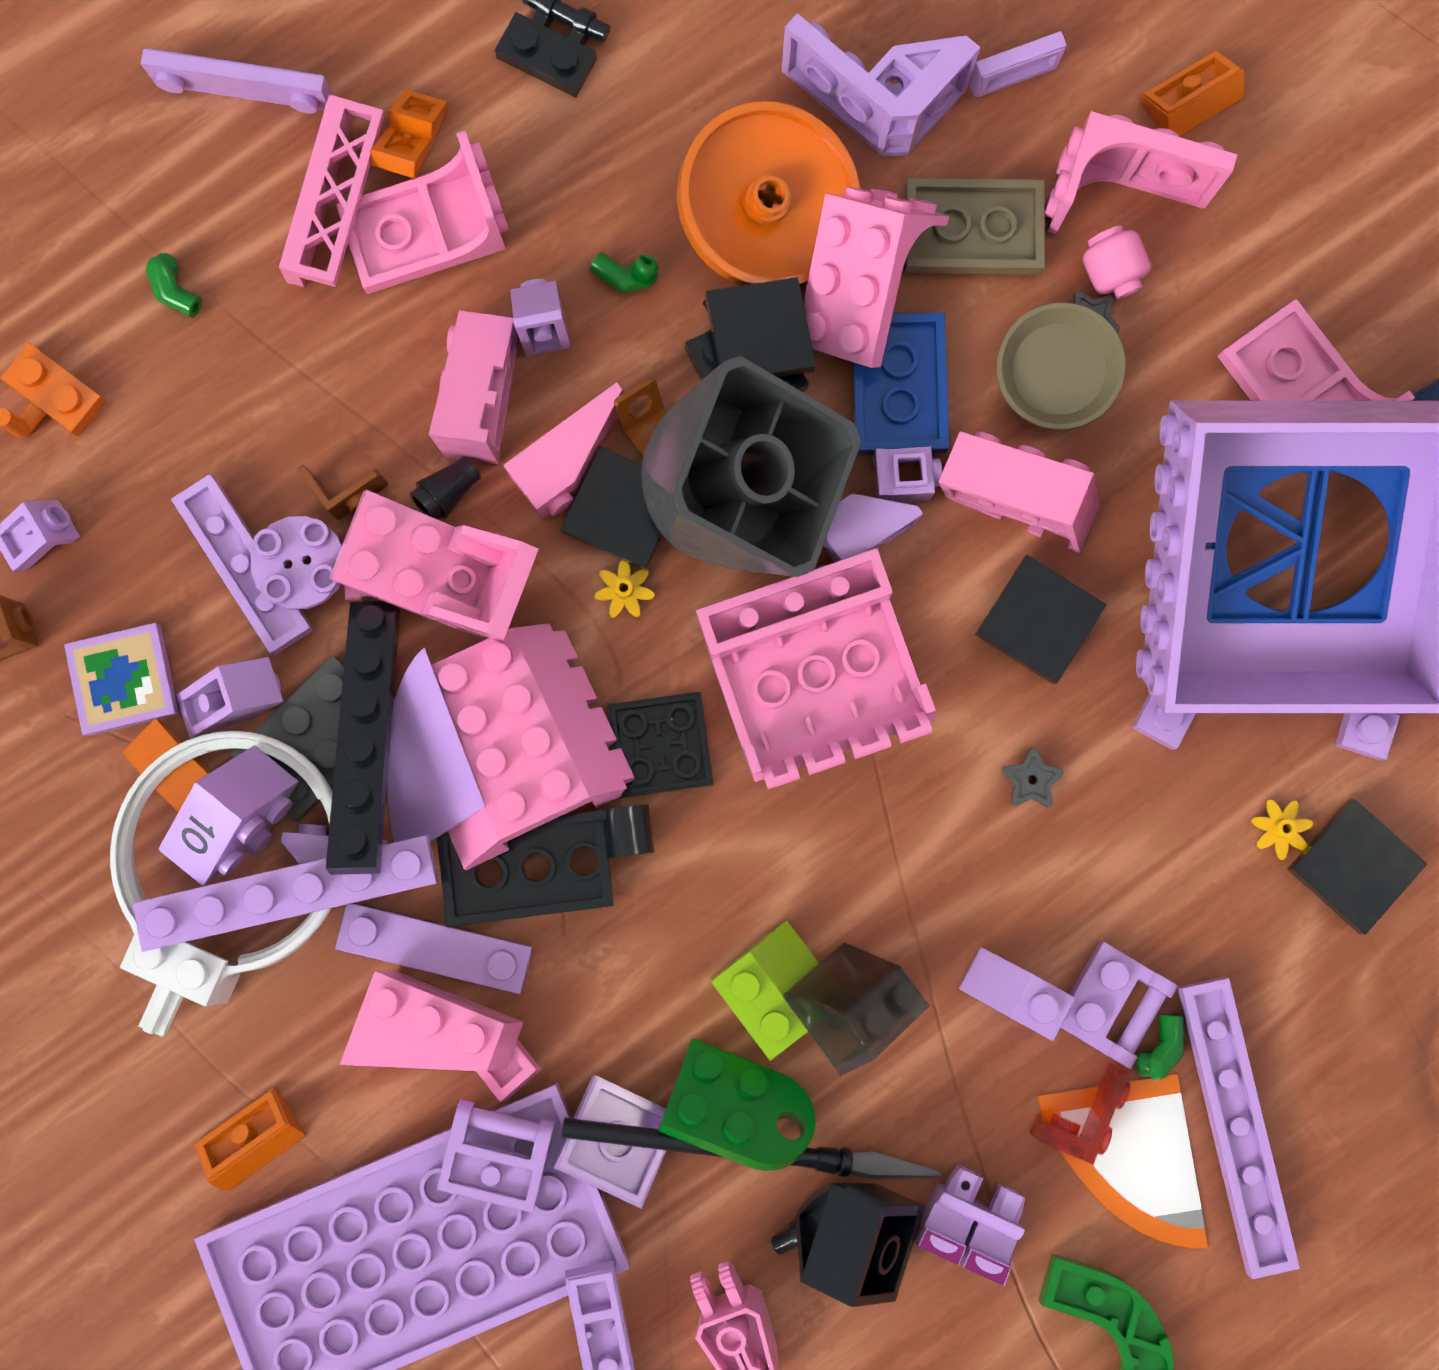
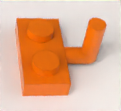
M29 342L0 377L1 380L31 401L20 416L5 408H0V427L18 438L28 437L46 414L79 437L107 402Z

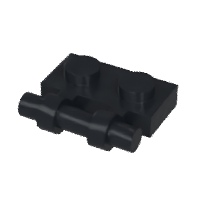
M522 0L523 4L535 9L536 12L532 20L515 12L495 48L497 59L576 98L597 60L596 51L586 47L585 44L589 36L604 43L609 35L610 25L596 19L597 15L595 12L584 7L578 10L561 2V0ZM554 19L572 27L568 37L549 28Z

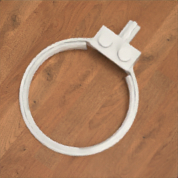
M245 731L214 732L189 739L171 748L151 763L132 785L120 807L111 839L110 869L117 900L134 933L120 968L156 984V988L139 1023V1027L143 1028L142 1031L166 1037L183 997L205 1007L228 1003L241 973L271 966L292 955L312 937L331 910L329 908L310 913L291 934L265 949L240 955L238 963L227 964L228 960L188 942L144 952L141 949L132 903L147 900V897L141 886L135 865L134 836L141 811L155 788L165 777L185 762L213 751L249 749L255 745L265 754L273 756L290 766L307 782L318 800H321L330 824L332 788L312 762L293 747L277 739Z

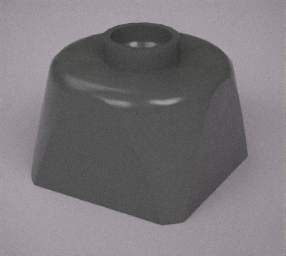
M743 356L734 357L715 368L684 395L658 422L651 434L642 461L641 479L645 503L653 522L665 539L678 550L697 560L726 568L799 577L815 570L861 444L860 437L854 422Z

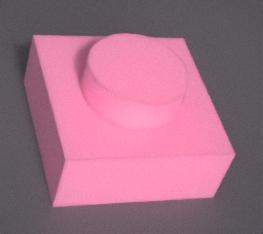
M517 1039L506 1069L476 1072L499 1102H505L533 1078L541 1068Z

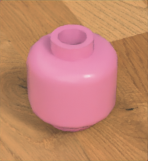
M1122 225L1105 230L1088 240L1089 248L1085 251L1082 261L1096 293L1104 295L1114 293L1118 300L1143 288L1140 280L1147 276L1152 264L1140 235L1136 231H1124Z

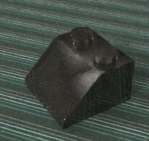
M845 942L839 945L782 995L840 1076L873 1061L930 1006L901 966Z

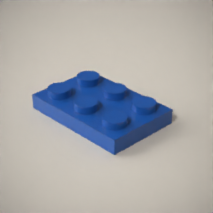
M945 312L893 313L881 367L870 368L852 362L854 423L861 441L857 454H874L875 449L878 448L901 449L931 446L932 453H947L949 450Z

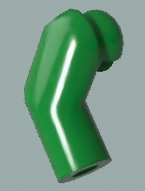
M603 252L596 255L589 267V271L620 293L650 288L658 279L657 272L659 270L657 260L650 255H641L634 263L621 266Z
M160 253L156 257H151L147 263L145 273L155 299L180 313L194 318L201 309L202 298L178 286L175 275L178 273L177 260L168 253Z
M1159 1014V1044L1152 1052L1143 1051L1137 1054L1138 1058L1135 1062V1069L1141 1077H1151L1154 1081L1164 1079L1182 1059L1184 1054V1015Z

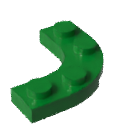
M1051 1254L1038 1300L1042 1306L1088 1320L1105 1329L1115 1341L1120 1358L1119 1370H1174V1360L1168 1336L1165 1334L1153 1308L1140 1293L1126 1281L1111 1272L1064 1256Z

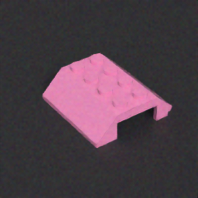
M877 548L820 567L805 575L791 577L696 610L707 649L754 781L758 782L764 779L768 790L800 779L798 767L805 765L808 774L812 775L846 763L844 751L851 750L854 759H858L890 748V735L896 734L901 744L932 733L930 721L936 720L934 713L936 709L926 683L920 685L889 599L893 591Z
M549 623L510 628L504 640L488 638L431 665L486 806L448 831L464 870L471 869L508 851L507 841L592 801L595 807L598 808L621 797L622 792L627 789L625 784L635 779L622 749H608V746L614 744L617 739L602 707L591 709L588 707L597 701V697L583 667L570 668L569 666L578 660V656L566 631H553Z

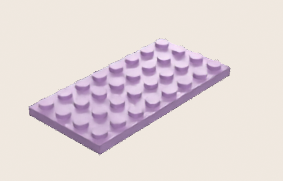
M558 1082L491 1110L492 1112L540 1123L541 1118L556 1122L533 1213L436 1190L451 1128L204 1232L194 1238L243 1370H396L568 1296L565 1270L613 1260L616 1274L630 1269V1261L602 1191L551 1167L564 1140L562 1138L564 1118H572ZM469 1127L466 1138L467 1141L531 1156L534 1142L473 1127Z

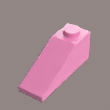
M617 382L503 465L510 478L541 519L548 514L555 517L573 504V496L578 493L599 446H603L618 417L614 400L623 394V390Z

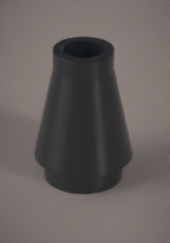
M462 457L457 462L415 483L417 488L410 493V497L423 514L437 520L440 517L446 519L473 484L481 479V476L474 465L467 458Z

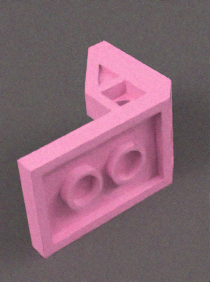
M365 490L329 579L458 631L482 639L504 640L539 548L519 540L465 525L454 527Z

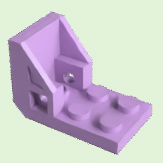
M797 13L785 26L781 71L882 157L907 156L967 91L981 47L967 35L896 45L868 73L862 61L855 54L849 51L844 53L830 41L829 35L816 22L809 23ZM890 80H897V81H899L900 83H898V84H891L889 81H890Z

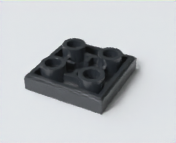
M798 277L706 291L705 300L718 366L731 358L743 356L776 377L814 372L816 364Z
M599 446L560 530L567 536L646 571L662 538V534L653 522L645 503L641 479L642 465Z
M1026 554L975 635L1055 685L1062 677L1107 604Z
M701 692L608 704L610 726L617 739L613 744V749H622L635 777L634 780L625 784L627 789L622 792L620 798L713 786Z
M1349 799L1287 870L1357 933L1366 935L1425 868L1427 863L1356 799Z

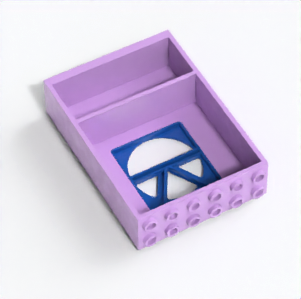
M1170 400L1168 415L1162 417L1159 431L1160 442L1162 446H1165L1163 464H1158L1155 471V490L1157 494H1160L1158 512H1153L1150 519V537L1155 542L1153 559L1147 560L1145 567V582L1147 588H1150L1149 605L1142 606L1140 616L1141 630L1145 633L1144 650H1138L1136 656L1137 676L1143 679L1148 687L1149 695L1154 696L1163 712L1439 713V401ZM1330 471L1347 475L1360 481L1377 496L1387 516L1389 537L1387 549L1380 566L1362 588L1339 603L1310 611ZM1306 472L1307 481L1301 521L1261 498L1259 491L1283 477ZM1240 511H1246L1297 542L1291 547L1236 575H1232L1229 570L1226 554L1227 540L1232 523ZM1295 565L1290 604L1287 611L1264 606L1247 596L1246 591L1249 588Z

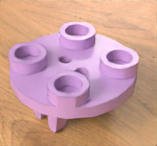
M307 516L286 517L270 524L266 529L260 530L253 540L251 574L257 589L272 603L290 610L310 609L326 602L341 585L330 580L329 577L342 543L339 537L321 520ZM307 557H311V563L305 565L304 560ZM292 561V567L287 569L286 563Z

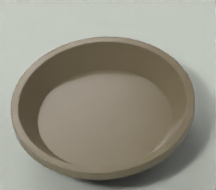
M1063 302L1037 307L1020 317L1006 333L1001 343L996 363L998 385L1009 407L1019 417L1034 426L1060 431L1087 425L1106 412L1121 390L1126 369L1124 348L1113 326L1104 317L1090 308L1079 304Z

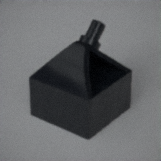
M831 1183L814 1192L797 1211L796 1219L790 1222L789 1229L772 1237V1245L779 1255L798 1247L800 1282L850 1307L895 1302L925 1205L875 1183Z

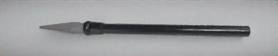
M564 1118L562 1138L722 1157L658 1131L659 1129ZM807 1147L801 1157L790 1165L814 1168L815 1171L836 1174L837 1172L841 1177L853 1174L865 1179L941 1177L942 1172L874 1151L852 1153L847 1147L840 1148L839 1151L838 1148Z

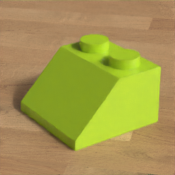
M787 920L783 921L711 977V983L770 1061L810 1031L844 997Z

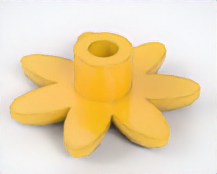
M621 560L618 566V576L610 571L600 570L599 576L609 587L596 592L594 598L598 601L612 600L609 608L610 617H617L624 608V605L633 617H640L641 612L637 599L651 600L655 597L653 591L640 586L649 576L648 569L646 571L643 569L631 575L629 564ZM622 586H627L628 590L626 592H621L620 588Z
M1269 799L1266 802L1269 818L1254 817L1251 819V823L1255 827L1267 831L1260 836L1256 842V847L1263 849L1275 843L1277 858L1284 860L1288 854L1289 844L1301 851L1307 847V843L1298 833L1310 829L1313 826V821L1309 819H1295L1299 808L1297 801H1291L1282 812L1278 804L1274 800Z

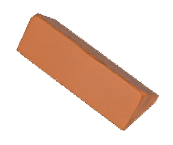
M1215 50L1143 93L1141 101L1159 128L1172 130L1180 137L1244 97V70Z
M273 1087L195 1142L194 1146L208 1183L224 1191H229L303 1139L305 1133L278 1090Z

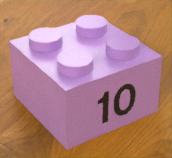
M254 745L195 782L158 850L202 886H205L220 874L228 877L240 866L246 855L250 853L255 857L270 843L273 834L269 830L291 808L293 802L288 798L299 781Z

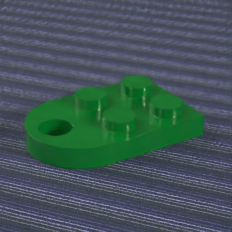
M692 1038L658 1131L747 1167L762 1171H775L793 1164L801 1157L812 1140L816 1121L814 1108L809 1096L792 1078ZM782 1118L793 1120L800 1128V1137L788 1139L782 1136L777 1129V1120Z

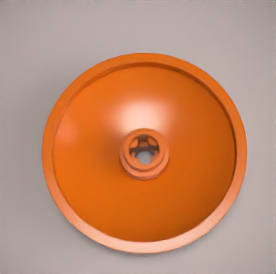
M769 101L751 102L733 107L712 119L696 136L685 155L679 172L677 205L681 224L691 246L699 257L723 278L742 286L798 277L799 285L803 286L808 283L825 194L844 195L846 187L860 188L857 171L846 147L839 137L820 119L789 104ZM760 199L766 200L770 208L764 206L763 201Z

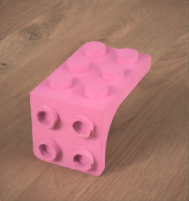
M1091 111L1083 128L1074 127L1068 145L1064 147L1056 170V174L1059 177L1055 189L1052 188L1045 206V216L1050 218L1047 232L1057 233L1073 204L1077 190L1094 182H1114L1205 209L1233 172L1238 154L1225 151L1222 146L1213 142L1198 143L1181 138L1177 133L1169 129H1150L1134 124L1131 119L1122 115L1106 116Z
M465 130L456 133L460 149L457 155L445 166L424 176L361 196L348 243L363 289L367 294L506 249L501 233L509 231L480 142L470 144ZM337 203L336 206L342 220L344 209L340 203Z
M846 187L844 195L825 194L803 303L812 349L866 367H881L901 274L907 255L916 239L927 228L936 225H948L949 216L936 212L937 203L910 198L909 201L897 198V193L871 188V191Z
M1297 299L1255 327L1217 356L1251 401H1412L1415 398L1410 390L1397 398H1387L1375 393L1363 384Z

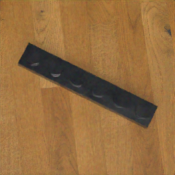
M385 601L350 602L326 869L330 875L380 874L400 607Z

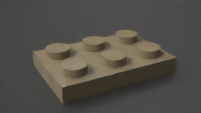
M907 178L905 200L909 201L910 198L937 203L936 212L948 215L949 221L947 226H931L919 235L905 260V273L1042 275L1045 269V180Z

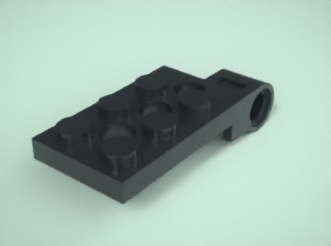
M649 804L559 816L507 841L509 850L491 858L497 861L503 869L502 880L494 887L484 886L479 881L477 871L480 864L471 869L464 870L448 831L437 838L446 927L614 906L609 858L655 852ZM581 847L592 849L598 857L597 868L588 875L578 874L571 864L573 853ZM534 853L545 855L551 865L549 875L542 881L531 880L524 870L526 859Z

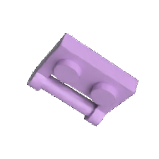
M1099 941L1069 993L1076 999L1060 1028L1131 1070L1138 1058L1134 1053L1165 998L1171 999L1178 986L1107 943ZM1137 981H1140L1149 988L1118 1043L1115 1044L1105 1037Z
M460 1099L455 1112L436 1190L533 1213L556 1122L541 1118L540 1123L475 1108V1102ZM469 1127L534 1142L532 1154L529 1156L467 1141Z

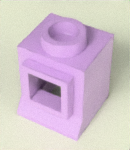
M931 446L875 449L871 459L872 469H876L878 485L874 498L900 503L931 500L935 493V487L940 486L938 481L942 474L940 458L932 459ZM920 463L921 480L900 482L898 465Z

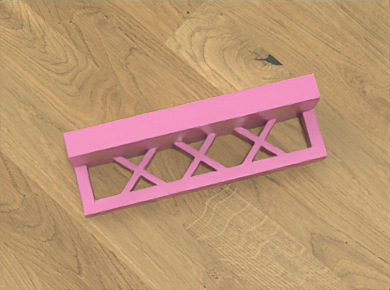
M329 94L279 264V269L287 283L305 287L306 280L308 279L336 287L370 169L371 148L378 140L384 120L383 109ZM353 116L370 120L367 134L349 143L347 139ZM362 149L360 158L358 159L355 152ZM349 155L357 167L353 178L336 186L335 180L341 159ZM350 191L346 203L342 195ZM337 198L344 209L342 220L324 229L322 225L328 204ZM337 234L335 245H333L329 238ZM325 241L332 253L327 271L311 267L316 246Z

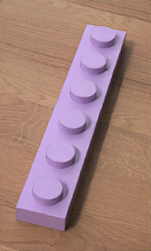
M429 835L382 845L380 874L330 875L326 869L325 858L132 903L141 949L144 952L438 883L439 880Z
M1219 977L1178 986L1179 997L1246 1275L1251 1279H1257L1300 1269L1230 979Z

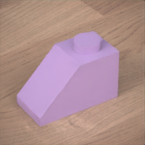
M532 279L520 285L521 288L510 290L514 325L526 357L571 348L556 280L548 282L545 279Z
M852 493L839 501L823 547L834 563L876 548L880 549L916 525L923 513L915 505Z
M269 657L217 666L176 695L190 739L255 718L283 702L280 693V680L277 674L273 672Z
M979 947L958 987L963 992L1051 1041H1054L1076 999L1034 974L982 947Z

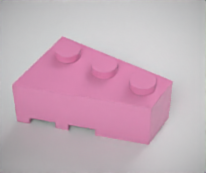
M459 310L456 324L449 327L447 335L448 357L445 369L441 374L439 394L429 430V436L445 458L460 459L465 457L473 462L499 465L519 343L514 320L511 317Z
M960 431L938 481L945 497L998 520L1003 515L1029 524L1027 532L1039 537L1042 536L1044 529L1069 539L1070 542L1067 549L1081 554L1101 506L1095 475L1093 472H1090V468L1072 459H1064L1062 463L1047 459L1043 452L1030 446L1020 445L1018 449L1002 445V442L997 437L985 432H976L973 436Z
M375 971L340 1065L483 1072L506 1069L524 1022L401 972Z

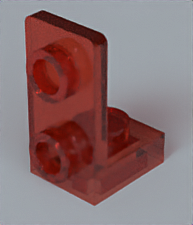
M1112 1063L1108 1064L1081 1134L1078 1133L1081 1127L1080 1124L1056 1113H1053L1051 1120L1036 1115L1029 1133L1039 1142L1094 1165L1097 1155H1103L1111 1141L1112 1128L1109 1127L1114 1111L1116 1108L1121 1109L1129 1095L1130 1082L1127 1081L1129 1072Z

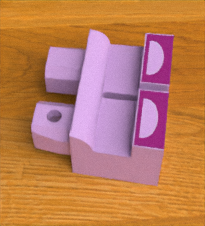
M957 1164L945 1185L937 1182L923 1211L915 1242L918 1247L957 1265L961 1263L963 1268L1005 1286L1011 1270L1009 1265L1017 1240H1020L1025 1232V1228L1019 1220L1026 1197L1021 1192L998 1183L989 1206L977 1201L975 1197L983 1181L982 1175L963 1165Z

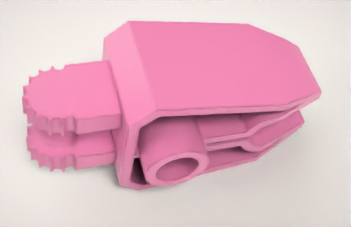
M731 1261L723 1262L718 1266L719 1279L726 1292L715 1297L710 1283L703 1272L700 1271L690 1276L692 1292L701 1310L695 1338L715 1369L779 1370L777 1343L763 1291L750 1284L743 1286Z

